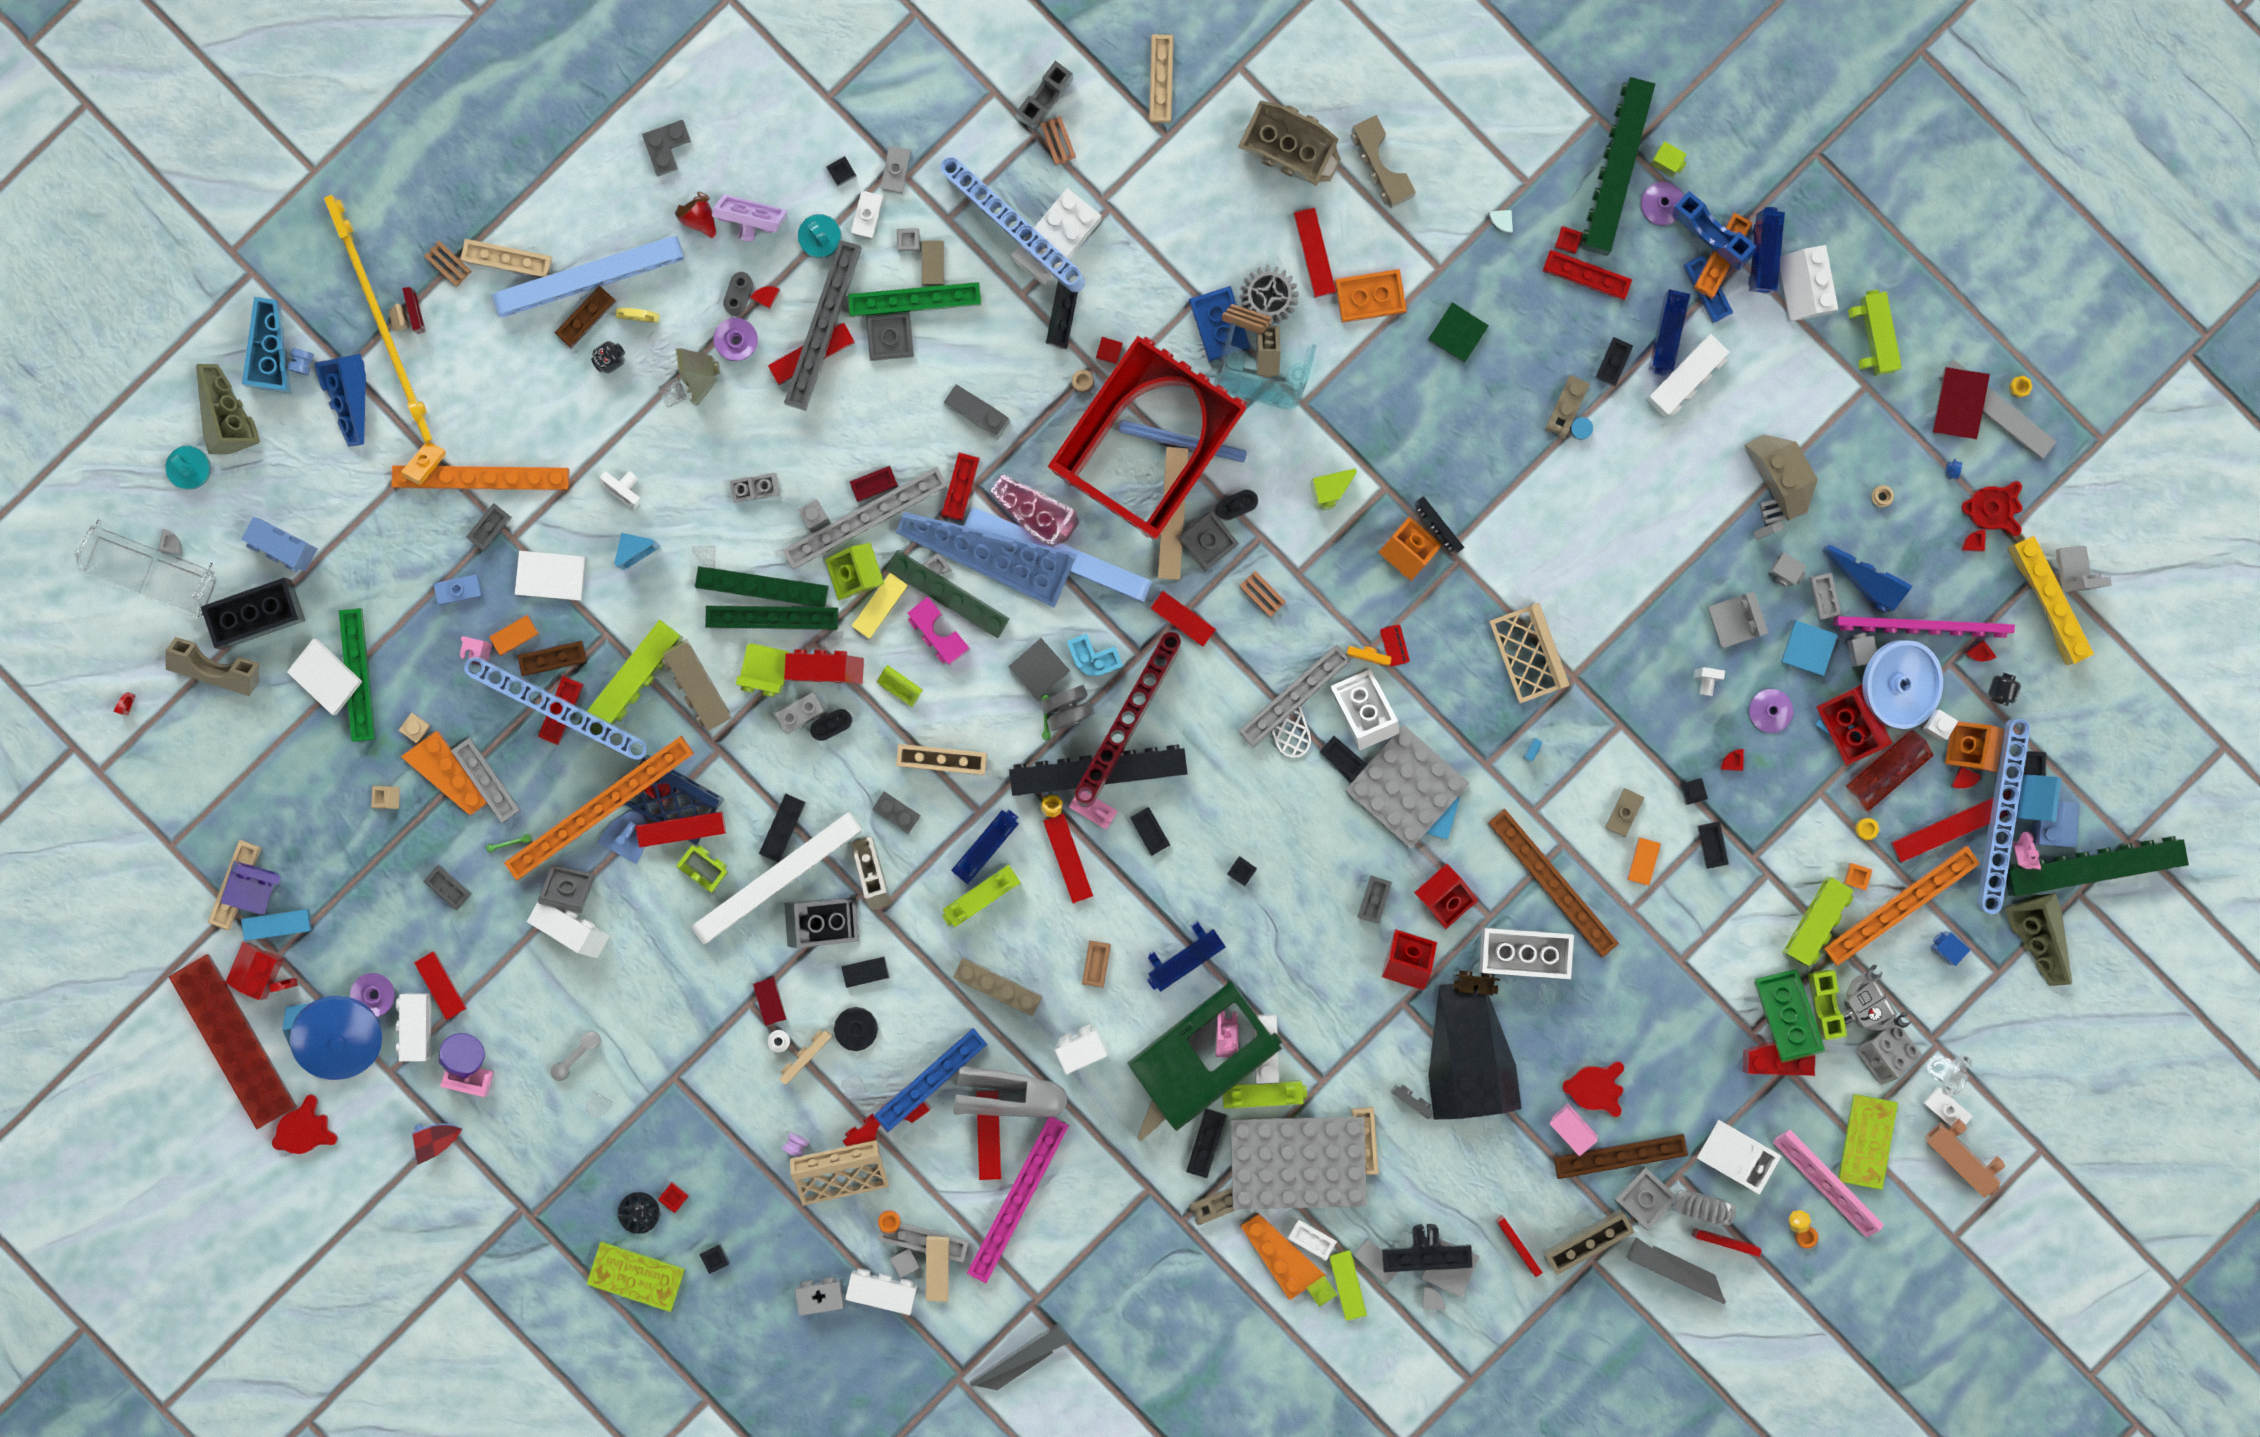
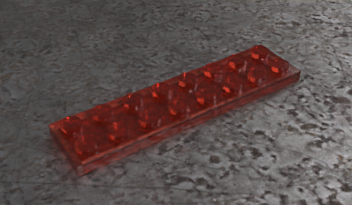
M210 954L204 955L168 976L256 1130L296 1108L295 1101Z

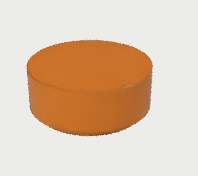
M893 1210L884 1211L878 1219V1226L885 1233L895 1232L901 1223L899 1214Z
M1810 1226L1807 1232H1795V1241L1803 1248H1812L1818 1242V1233Z

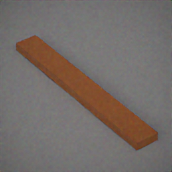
M1506 809L1500 811L1487 822L1602 958L1619 944Z

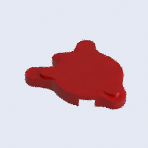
M2014 481L2006 487L1987 486L1979 489L1969 500L1962 503L1961 511L1969 516L1975 525L1982 529H2001L2011 536H2018L2022 532V527L2013 518V515L2023 510L2017 498L2022 490V484L2019 481Z
M1616 1061L1603 1068L1597 1066L1583 1067L1570 1079L1563 1082L1562 1089L1582 1108L1587 1110H1604L1613 1117H1619L1622 1109L1618 1104V1098L1624 1089L1622 1086L1615 1084L1614 1081L1624 1071V1065L1620 1061Z
M307 1095L301 1107L281 1118L277 1125L276 1135L272 1139V1146L275 1150H284L292 1154H304L313 1150L318 1145L325 1144L331 1146L337 1143L338 1136L328 1129V1116L325 1114L317 1116L315 1114L318 1104V1098L315 1095Z

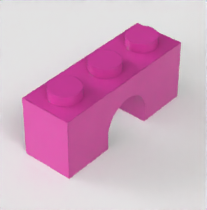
M928 596L907 613L910 616L908 622L915 630L920 628L924 633L921 637L929 647L933 645L938 652L935 655L942 664L947 662L951 665L970 650L956 631L947 637H939L935 634L934 623L942 616V613Z

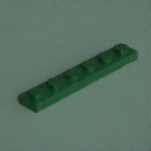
M899 550L895 552L886 568L890 573L996 638L1000 637L1010 620L1009 617Z
M701 566L697 568L694 587L703 590L816 607H826L829 590L827 585Z
M706 606L705 628L838 630L839 624L838 607Z

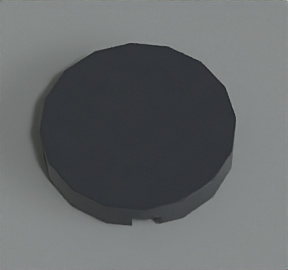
M848 1008L840 1013L835 1021V1038L847 1050H865L873 1044L877 1037V1020L865 1008Z

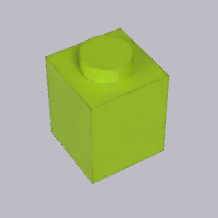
M1664 141L1650 165L1673 177L1677 172L1681 173L1687 163L1684 159L1687 154Z

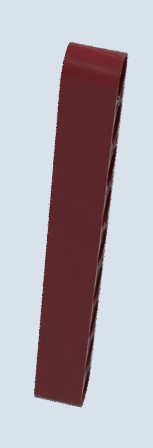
M1167 632L1160 639L1077 786L1075 797L1081 807H1090L1095 803L1180 652L1181 640L1177 633ZM1168 640H1174L1177 645L1174 648H1168L1165 643ZM1157 659H1164L1166 664L1163 667H1158L1154 662ZM1151 677L1156 682L1154 685L1148 686L1144 684V680ZM1141 696L1145 699V702L1137 705L1133 702V699ZM1126 715L1134 717V721L1130 724L1124 723L1122 719ZM1115 734H1121L1124 739L1122 742L1116 743L1112 741V737ZM1105 753H1110L1113 755V759L1105 762L1101 759V756ZM1099 772L1102 774V778L1099 781H1093L1090 778L1091 774ZM1083 791H1088L1092 794L1088 800H1082L1079 796Z

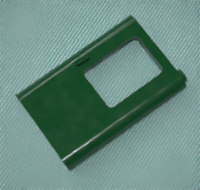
M1230 981L1127 1063L1166 1120L1178 1131L1282 1049L1280 1044L1283 1042L1275 1032L1271 1034L1234 983ZM1236 1003L1257 1031V1036L1216 1069L1209 1071L1188 1040L1231 1004Z

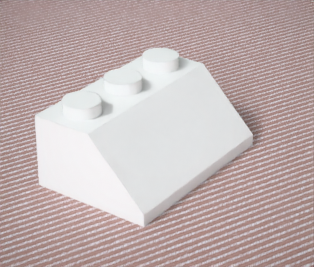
M1826 245L1806 248L1777 257L1789 322L1830 315L1838 310Z

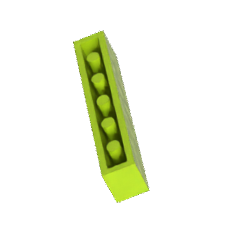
M659 619L587 712L613 725L617 721L621 722L628 713L626 711L630 704L634 705L641 697L640 691L644 686L649 687L654 681L655 677L653 675L655 672L665 667L662 661L665 658L663 656L664 651L680 643L683 636ZM583 717L578 721L577 724L582 723ZM600 723L591 724L592 733H602L603 727Z

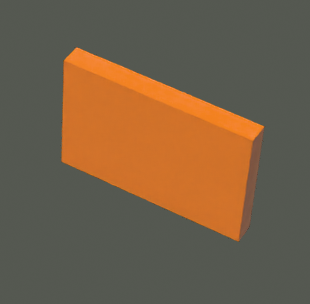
M1400 269L1335 279L1341 323L1407 312Z

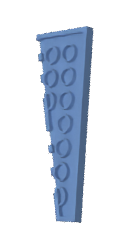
M907 512L903 513L896 530L897 534L1053 608L1058 602L1077 557V554Z

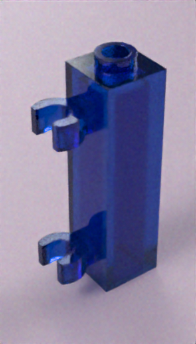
M1765 207L1762 211L1756 213V222L1753 229L1756 249L1752 257L1751 273L1748 279L1749 292L1771 294L1778 290L1785 212L1778 211V208Z
M1671 289L1665 293L1648 368L1654 370L1653 373L1656 375L1666 376L1674 371L1690 299L1689 293Z
M1002 809L951 871L967 885L970 884L1020 823L1016 820L1019 817L1010 809L1007 812Z
M1198 921L1191 924L1190 926L1198 936V939L1163 963L1154 950L1146 955L1154 966V969L1148 972L1150 978L1147 979L1153 990L1158 988L1162 992L1226 948L1214 928L1206 933Z

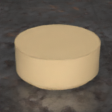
M1079 370L1073 375L1072 385L1076 391L1085 393L1093 387L1094 379L1089 371Z

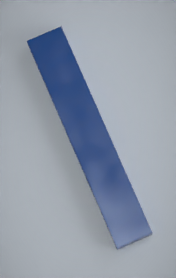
M972 1028L876 1112L873 1117L888 1133L988 1044Z

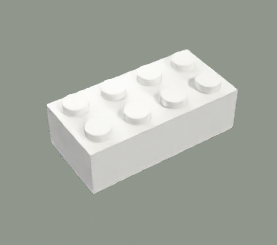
M1067 188L1034 229L1069 260L1102 220L1101 215ZM1028 235L1024 241L1029 240L1032 235ZM1020 245L1011 255L1015 263L1043 286L1047 287L1054 279V276ZM1047 248L1040 250L1039 255L1044 254ZM1062 262L1055 264L1054 268H1059Z
M1482 928L1479 972L1571 979L1574 935Z
M1091 1024L1080 1028L1078 1034L1074 1036L1068 1033L1060 1037L1056 1044L1055 1052L1067 1075L1106 1057L1108 1049L1097 1025L1092 1027Z

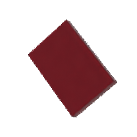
M1945 367L1932 432L1977 439L1990 374Z

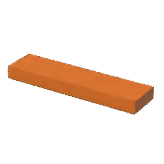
M1734 212L1725 228L1732 232H1740L1746 237L1753 222ZM1713 250L1693 289L1713 299L1731 264Z

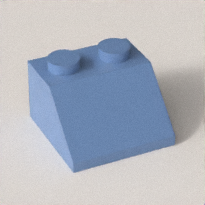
M2058 802L2056 822L2033 820L2032 834L2034 839L2032 843L2034 845L2077 847L2079 803Z

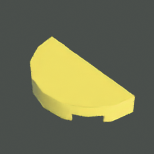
M617 308L615 317L616 319L657 323L659 322L660 315L642 309Z

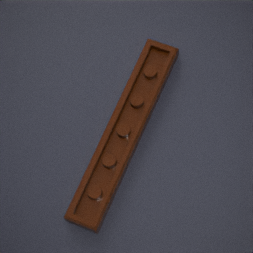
M1682 1133L1587 1150L1581 1156L1577 1153L1554 1156L1553 1161L1557 1179L1685 1157L1688 1156L1685 1135Z

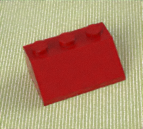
M1863 684L1816 706L1846 766L1885 749L1893 743L1884 725L1874 717L1867 707L1863 696ZM1851 724L1855 726L1851 730L1848 728V726ZM1854 731L1861 734L1860 740L1854 737Z

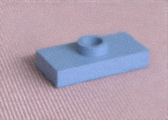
M477 574L433 583L438 605L482 597Z

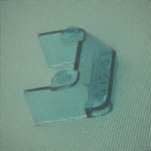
M1231 323L1227 327L1214 379V386L1216 387L1217 384L1228 390V395L1277 408L1291 410L1297 407L1309 379L1317 345L1312 344L1307 348L1304 364L1297 363L1292 365L1287 371L1286 378L1280 376L1264 378L1261 375H1257L1256 370L1245 368L1244 352L1238 347L1231 346L1236 325Z

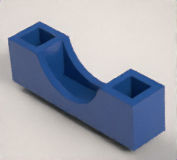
M1690 191L1674 206L1672 216L1737 270H1740L1754 256L1756 245L1740 232H1732L1722 226L1711 215L1706 204Z

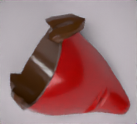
M697 192L698 196L694 197L692 201L684 206L678 205L675 215L683 225L702 232L713 239L716 236L714 217L712 216L713 211L708 202L710 198L705 193Z

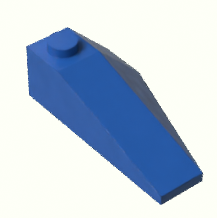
M361 354L315 362L320 386L323 391L327 390L330 396L331 410L335 409L339 416L338 425L348 447L363 445L366 373Z

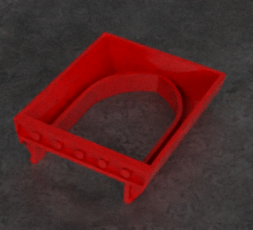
M1137 336L1047 467L1055 475L1065 480L1064 482L1070 487L1071 485L1140 530L1142 535L1156 541L1246 411L1247 403L1237 396L1235 398L1227 394L1228 390L1217 384L1216 387L1212 385L1206 375L1200 372L1198 375L1191 370L1192 367L1182 360L1180 363L1173 358L1174 355L1164 348L1159 350L1155 347V342L1148 337L1142 339ZM1159 387H1188L1195 393L1201 406L1202 430L1200 439L1193 455L1147 522L1078 477L1120 414L1132 401L1142 394Z

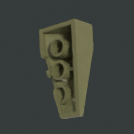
M677 348L676 354L680 376L686 385L687 393H692L690 395L691 403L694 406L699 405L718 381L717 375L720 374L719 362L715 361L711 355Z
M197 364L196 372L202 430L208 454H231L259 444L260 440L255 422L251 416L248 417L242 408L243 403L240 399L237 400L231 391L232 386L218 364Z
M2056 893L2034 895L2006 906L2005 911L2011 929L2015 934L2018 933L2024 942L2023 947L2025 950L2030 951L2036 960V966L2050 986L2071 985L2072 976L2063 916Z

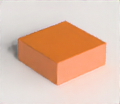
M1849 863L1843 884L1866 891L1872 869Z

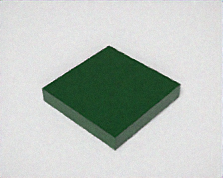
M1452 302L1428 340L1465 363L1489 325Z

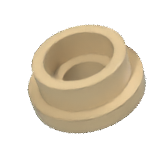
M1881 485L1872 491L1871 499L1876 506L1887 507L1893 502L1894 493L1890 487ZM1880 493L1885 494L1884 501L1879 499Z

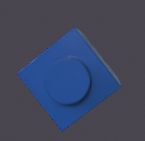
M1948 931L1937 934L1933 939L1934 944L1930 947L1951 966H1957L1970 951L1962 941L1952 932Z

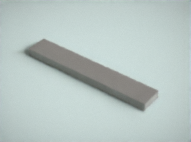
M1952 360L1947 366L1949 368L1966 370L1955 360ZM1944 371L1938 377L1941 380L1943 379ZM1989 387L1987 388L1983 414L2038 458L2044 459L2057 441Z
M1336 644L1243 726L1238 733L1254 748L1348 665L1351 659Z

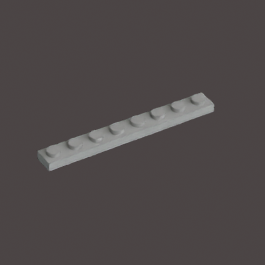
M935 467L783 549V552L794 570L947 488L948 485L938 467Z

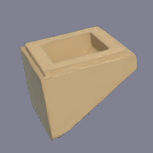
M395 304L389 310L393 331L409 329L405 308L400 304Z
M372 786L371 808L398 809L400 788Z

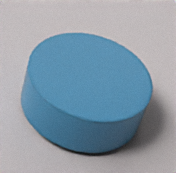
M1585 417L1575 419L1570 427L1572 436L1578 440L1587 439L1593 432L1592 422Z

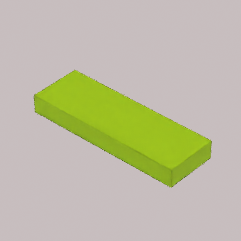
M1351 1250L1329 1255L1345 1321L1367 1316Z

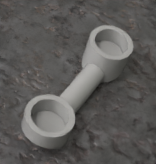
M595 1031L585 1033L581 1038V1044L562 1063L552 1066L551 1076L558 1081L566 1079L570 1073L569 1068L587 1050L594 1049L600 1045V1035Z

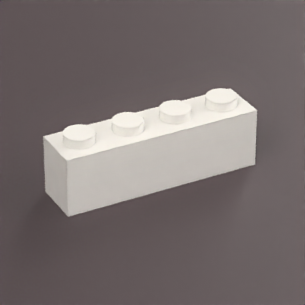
M1710 334L1646 400L1663 417L1669 414L1674 416L1682 408L1680 403L1685 398L1689 400L1697 392L1695 387L1700 382L1704 385L1713 376L1710 372L1715 367L1720 369L1727 362L1728 359L1725 357L1729 351Z

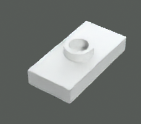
M861 191L851 234L873 239L883 201L882 195Z
M1938 1086L1923 1102L1950 1127L1957 1119L1967 1124L1973 1117Z
M1300 1219L1296 1221L1287 1237L1288 1240L1325 1261L1337 1243L1336 1240Z

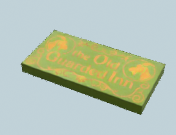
M1853 1094L1838 1179L1841 1182L1883 1190L1898 1102Z
M601 1241L586 1285L671 1312L686 1268Z

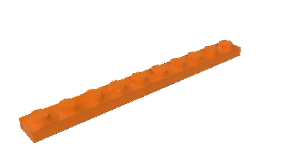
M683 736L678 737L508 859L504 864L516 881L521 879L695 753Z

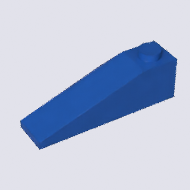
M1827 545L1822 550L1866 599L1875 604L1874 608L1882 613L1894 611L1912 588V585L1888 572L1885 574L1876 572L1874 566L1869 563H1857V559L1854 556L1834 546Z

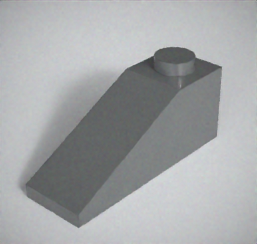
M957 384L944 401L945 404L996 439H999L1010 423V419L1006 415Z

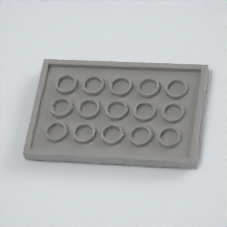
M1364 1116L1231 1119L1233 1210L1366 1206Z

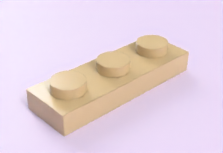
M828 1029L824 1032L819 1030L811 1039L814 1043L808 1049L804 1046L796 1054L798 1060L793 1065L789 1062L780 1071L783 1075L779 1080L785 1085L788 1084L831 1039L833 1034Z

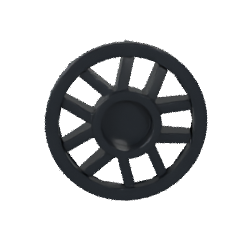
M634 1192L627 1195L621 1201L617 1217L626 1231L633 1234H642L650 1231L657 1224L660 1209L657 1201L650 1194ZM641 1196H644L649 1200L642 1204ZM632 1197H638V1204H634ZM629 1199L631 1207L623 1206L624 1203ZM652 1202L654 1207L648 1210L646 1205ZM622 1209L629 1210V1214L622 1215ZM656 1210V1217L653 1218L648 1213ZM623 1218H630L627 1225L625 1224ZM646 1218L653 1222L650 1226L644 1221ZM632 1221L637 1222L635 1229L630 1228ZM640 1223H641L646 1229L638 1230V1229H639V1226H640Z

